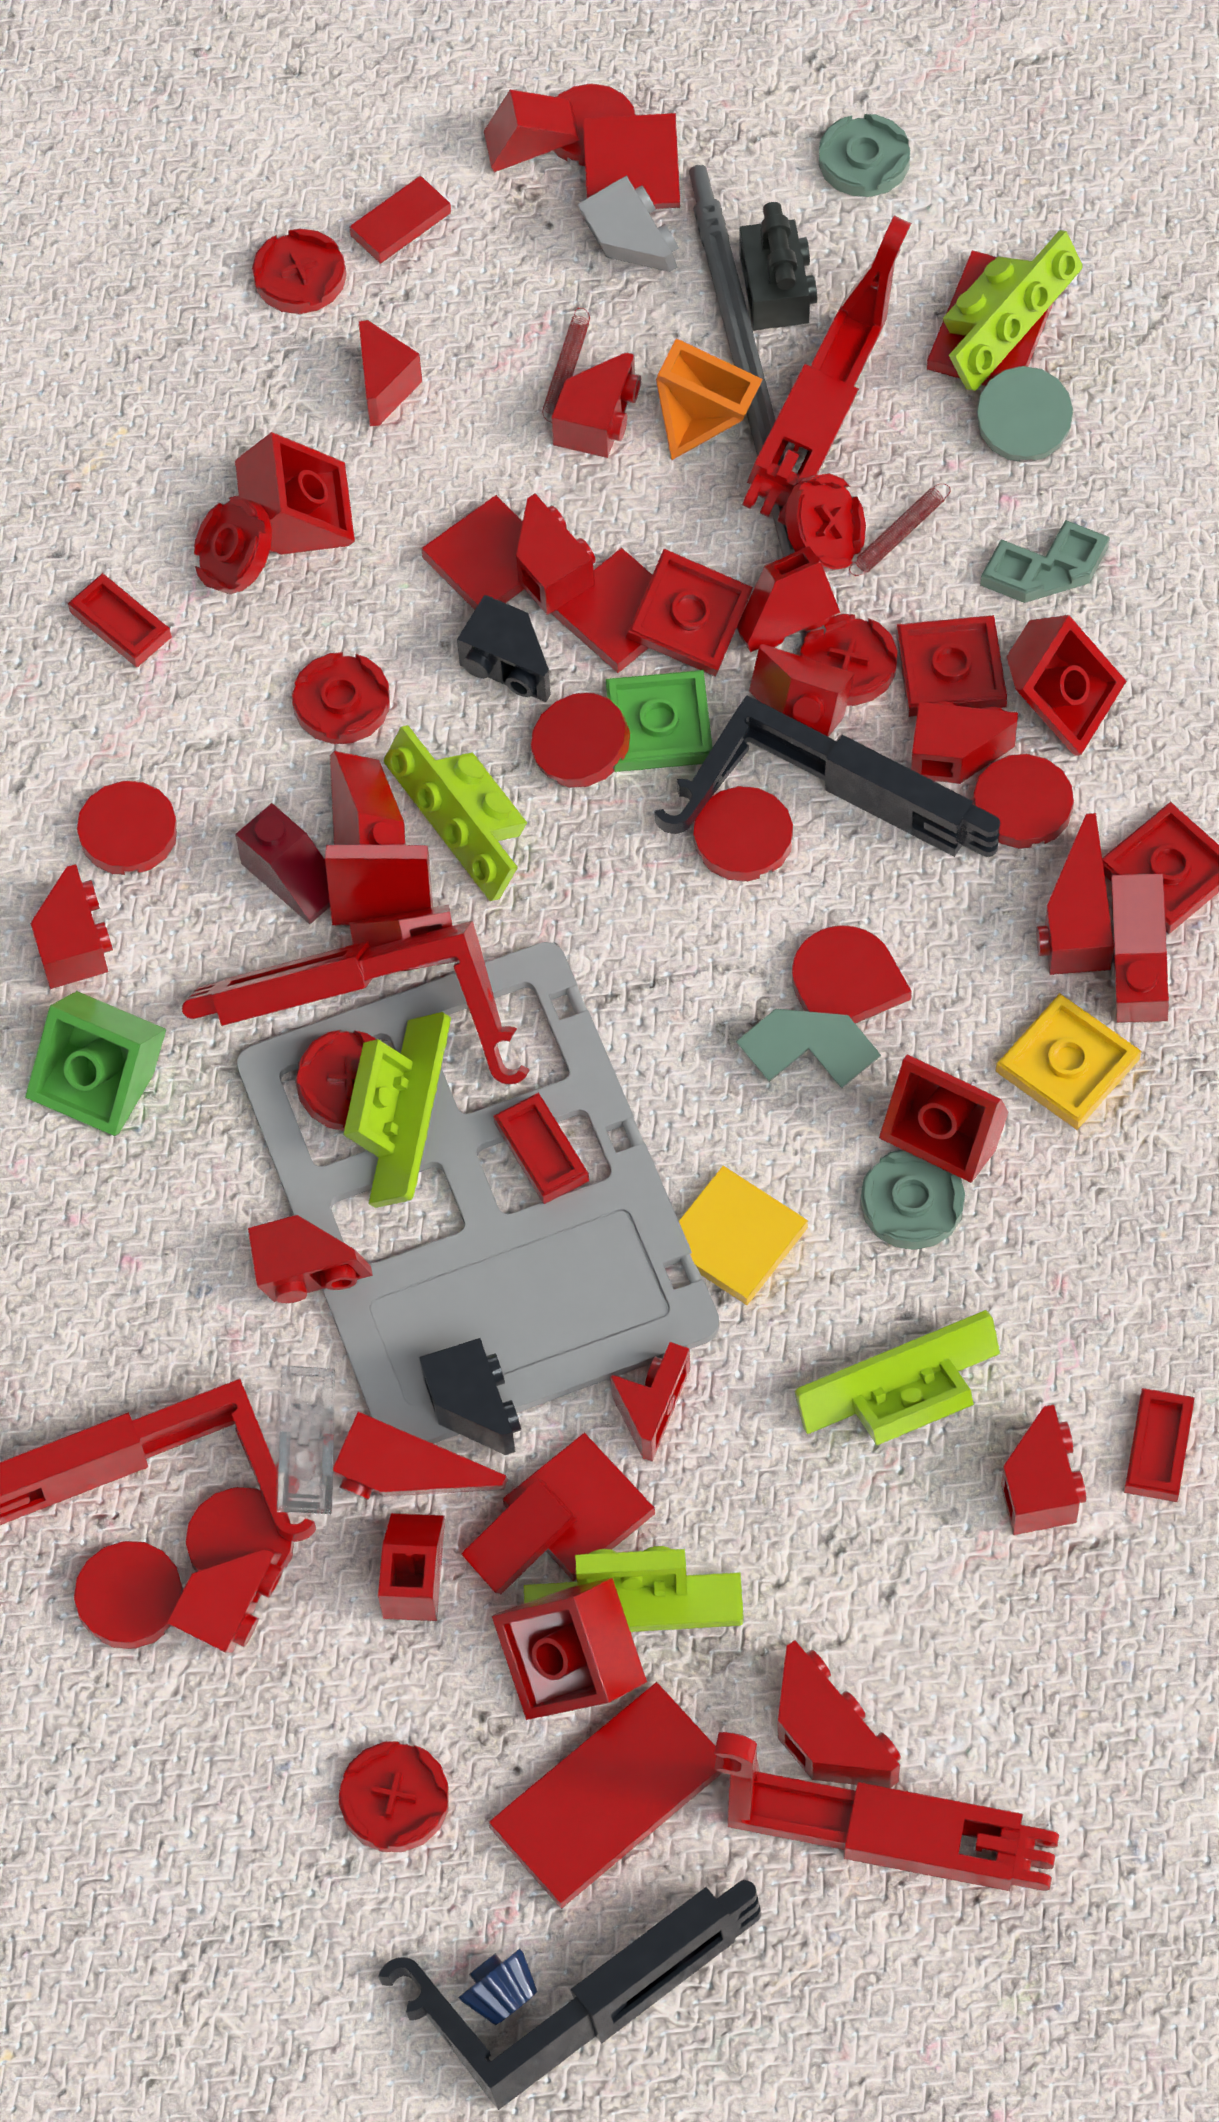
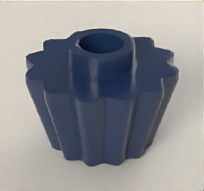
M518 1949L504 1961H501L495 1953L469 1973L475 1984L458 1998L492 2024L497 2025L529 2001L538 1991L524 1953L521 1949Z

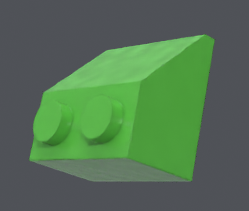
M76 991L49 1007L25 1098L116 1136L122 1130L154 1075L166 1028Z

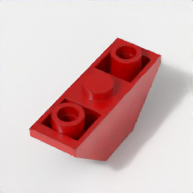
M796 1640L792 1641L786 1646L778 1714L779 1741L812 1780L853 1785L861 1782L892 1788L899 1782L900 1764L898 1761L901 1759L900 1753L893 1742L882 1732L878 1735L872 1732L863 1721L866 1718V1714L856 1698L848 1691L840 1694L828 1678L831 1676V1673L823 1659L812 1649L806 1653Z

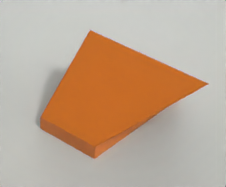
M676 338L656 378L671 460L743 421L763 379Z

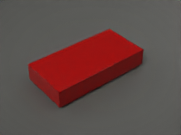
M420 175L350 225V235L381 264L451 214V204Z
M103 573L68 602L69 611L72 615L136 668L172 638L170 628Z
M539 1092L493 1116L494 1124L543 1204L589 1182L588 1171Z
M1146 1388L1141 1389L1124 1493L1178 1502L1195 1397Z
M537 1478L461 1555L495 1593L501 1595L578 1519L543 1480Z

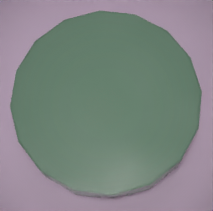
M864 114V118L852 119V115L847 116L828 127L822 136L819 146V167L824 179L840 192L857 197H873L888 193L902 183L909 171V140L903 129L894 121L877 114Z
M1026 366L1004 370L991 379L980 395L977 410L980 436L989 448L1007 460L1019 462L1020 459H1033V461L1045 459L1058 450L1070 432L1073 415L1069 392L1059 379L1042 369Z
M898 1150L888 1153L880 1159V1163L876 1164L872 1170L870 1168L863 1180L860 1205L865 1223L878 1238L894 1247L918 1250L935 1246L952 1235L962 1220L965 1190L960 1177L904 1150Z

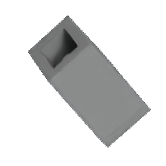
M627 175L578 204L585 222L607 258L667 272L678 268L672 253L679 249L675 239L666 224L657 228L650 216V213L656 209L648 193L642 185L634 189Z

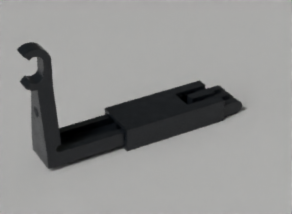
M746 695L736 709L693 780L677 779L679 797H685L690 800L683 811L675 816L667 814L664 809L654 811L655 823L664 832L679 834L688 830L710 798L749 751V744L747 742H750L824 780L825 791L953 857L956 856L962 845L984 857L994 856L998 851L1000 831L999 818L973 805L972 800L843 734L836 741Z
M742 1880L717 1899L705 1887L571 1988L573 2000L492 2061L489 2059L491 2056L490 2051L414 1960L406 1957L392 1959L382 1967L378 1977L381 1984L385 1986H393V1983L403 1976L410 1977L415 1982L421 1993L417 1999L408 2001L406 2013L409 2020H417L427 2016L495 2107L500 2110L594 2037L602 2044L736 1942L735 1938L759 1921L762 1912L756 1887L751 1881Z

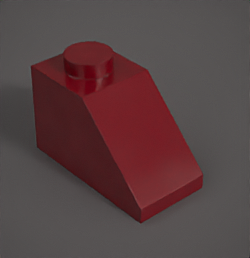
M273 803L269 804L235 834L241 864L306 922L311 924L330 908L325 858L303 829Z

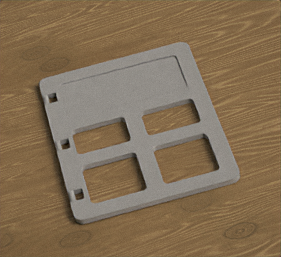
M549 942L538 943L487 961L485 966L494 999L523 988H530L536 993L569 1071L568 1077L562 1081L501 1103L465 1114L459 1111L441 1068L419 1172L430 1168H439L444 1172L464 1221V1229L459 1233L371 1264L373 1276L357 1280V1283L350 1288L343 1290L322 1289L371 1417L433 1444L459 1434L438 1424L423 1379L419 1360L421 1356L481 1338L486 1356L496 1353L503 1372L505 1384L497 1386L502 1402L512 1400L518 1413L608 1380L611 1375L619 1376L649 1365L655 1357L663 1359L669 1342L690 1349L706 1344L716 1337L720 1327L716 1307L698 1267L691 1258L690 1253L692 1251L648 1148L636 1125L633 1113L589 1010H587L565 954L559 946ZM456 973L245 1048L238 1057L237 1068L293 1215H299L342 1242L344 1241L332 1213V1207L336 1202L372 1189L378 1157L367 1150L325 1166L315 1165L305 1144L281 1079L284 1074L298 1069L301 1057L314 1040L331 1031L341 1030L340 1032L347 1031L353 1033L356 1030L365 1032L376 1039L390 1041L394 1050L401 1054L408 1020L439 1012L450 1015L468 1008ZM567 995L575 1015L559 1020L551 1000ZM539 1092L557 1123L577 1115L587 1117L610 1168L611 1175L605 1180L561 1195L546 1204L542 1202L511 1214L501 1212L478 1159V1154L481 1150L505 1142L494 1124L493 1116ZM623 1126L632 1147L616 1153L607 1132ZM681 1262L690 1284L674 1290L665 1267Z

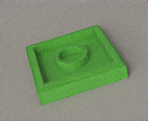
M704 670L606 679L607 698L621 710L630 730L629 750L624 760L622 761L620 758L614 766L615 772L703 764L713 748Z

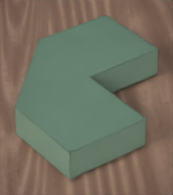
M1065 520L1046 557L1001 539L981 575L980 586L1027 603L1089 584L1109 547L1110 537Z
M775 1009L736 1041L769 1082L808 1050L813 1053L841 1088L845 1087L881 1057L878 1050L848 1015Z

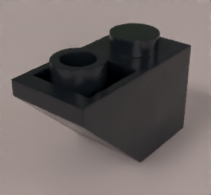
M484 595L457 638L460 666L477 678L485 679L488 677L507 685L512 692L519 696H532L547 702L551 695L549 668L529 614Z
M481 1338L419 1357L423 1379L439 1425L504 1455L516 1452L513 1433L521 1431L518 1415L512 1400L502 1402L497 1386L505 1384L503 1372L496 1353L486 1356Z

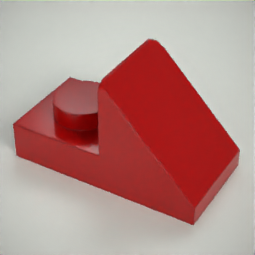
M669 1342L663 1359L659 1357L653 1359L647 1373L645 1386L615 1375L610 1376L611 1394L642 1458L652 1462L690 1372V1348L673 1342Z

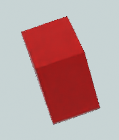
M511 89L484 130L490 164L494 172L580 140L572 104L569 99Z
M369 320L359 321L368 414L370 426H379L423 382L420 354Z

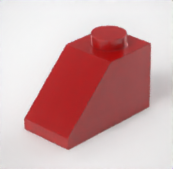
M761 644L758 649L749 692L761 703L829 737L844 718L855 673Z

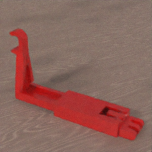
M894 215L874 260L843 300L811 366L804 364L753 465L747 481L751 486L742 506L751 509L755 505L758 496L766 500L760 514L769 517L774 505H779L782 509L779 512L777 522L786 526L787 500L794 486L806 477L819 474L857 395L859 388H856L855 384L887 320L895 261L912 223ZM788 442L795 444L793 451L788 449L781 465H778ZM802 447L808 450L798 472L795 473L792 469L799 457V454L795 452H798L799 448Z
M473 921L371 948L369 942L364 941L225 978L222 981L196 988L182 1005V1012L187 1018L196 1019L217 1013L221 1026L364 989L373 978L457 957L459 962L455 963L453 967L478 1032L492 1076L503 1084H516L522 1081L530 1071L529 1068L523 1065L512 1070L506 1068L503 1064L498 1043L501 1041L510 1042L517 1028L512 1026L502 1027Z
M241 1379L134 1420L131 1419L129 1412L0 1462V1525L146 1469L148 1468L147 1458L235 1424L237 1436L279 1535L288 1541L298 1542L309 1538L316 1531L315 1521L305 1518L298 1524H290L285 1520L280 1506L284 1500L297 1497L300 1491L299 1483L293 1480L281 1481Z
M718 1732L714 1754L717 1755L715 1770L730 1774L729 1828L845 1850L844 1859L1005 1891H1010L1011 1885L1041 1891L1050 1890L1052 1877L1045 1873L1030 1870L1031 1867L1041 1869L1054 1868L1056 1856L1050 1852L1036 1850L1034 1847L1036 1845L1056 1848L1058 1846L1059 1834L1051 1830L1021 1825L1022 1813L857 1782L856 1790L763 1773L759 1769L757 1743L754 1740L740 1734ZM962 1835L977 1838L975 1851L982 1852V1849L998 1852L996 1861L959 1854Z

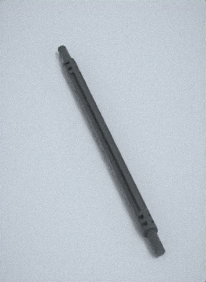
M695 165L689 169V176L696 200L693 211L709 265L734 366L763 379L746 413L758 457L776 419L730 246L721 203L714 199L706 166ZM784 452L778 462V465H781L785 457ZM775 504L771 512L782 555L785 557L795 551L789 541L787 527L777 522L782 507ZM824 625L820 628L814 629H824V634L826 633V628L824 627Z

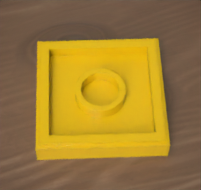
M1059 993L996 1063V1072L1078 1130L1140 1060L1141 1050Z
M725 1166L720 1168L679 1220L692 1251L690 1253L691 1258L698 1267L701 1276L745 1305L749 1304L808 1228L807 1219Z

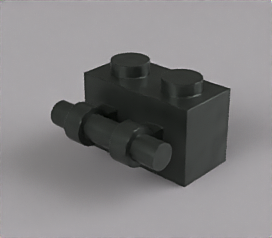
M769 202L763 206L764 219L761 224L739 226V255L753 331L808 324L810 304L817 303L814 275L806 276L804 267L810 265L807 237H798L795 219L788 220V217L783 215L780 203Z

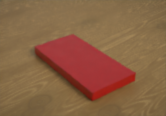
M655 1682L489 1821V1828L562 1909L723 1773L715 1770L717 1755L714 1754L715 1745L658 1682Z

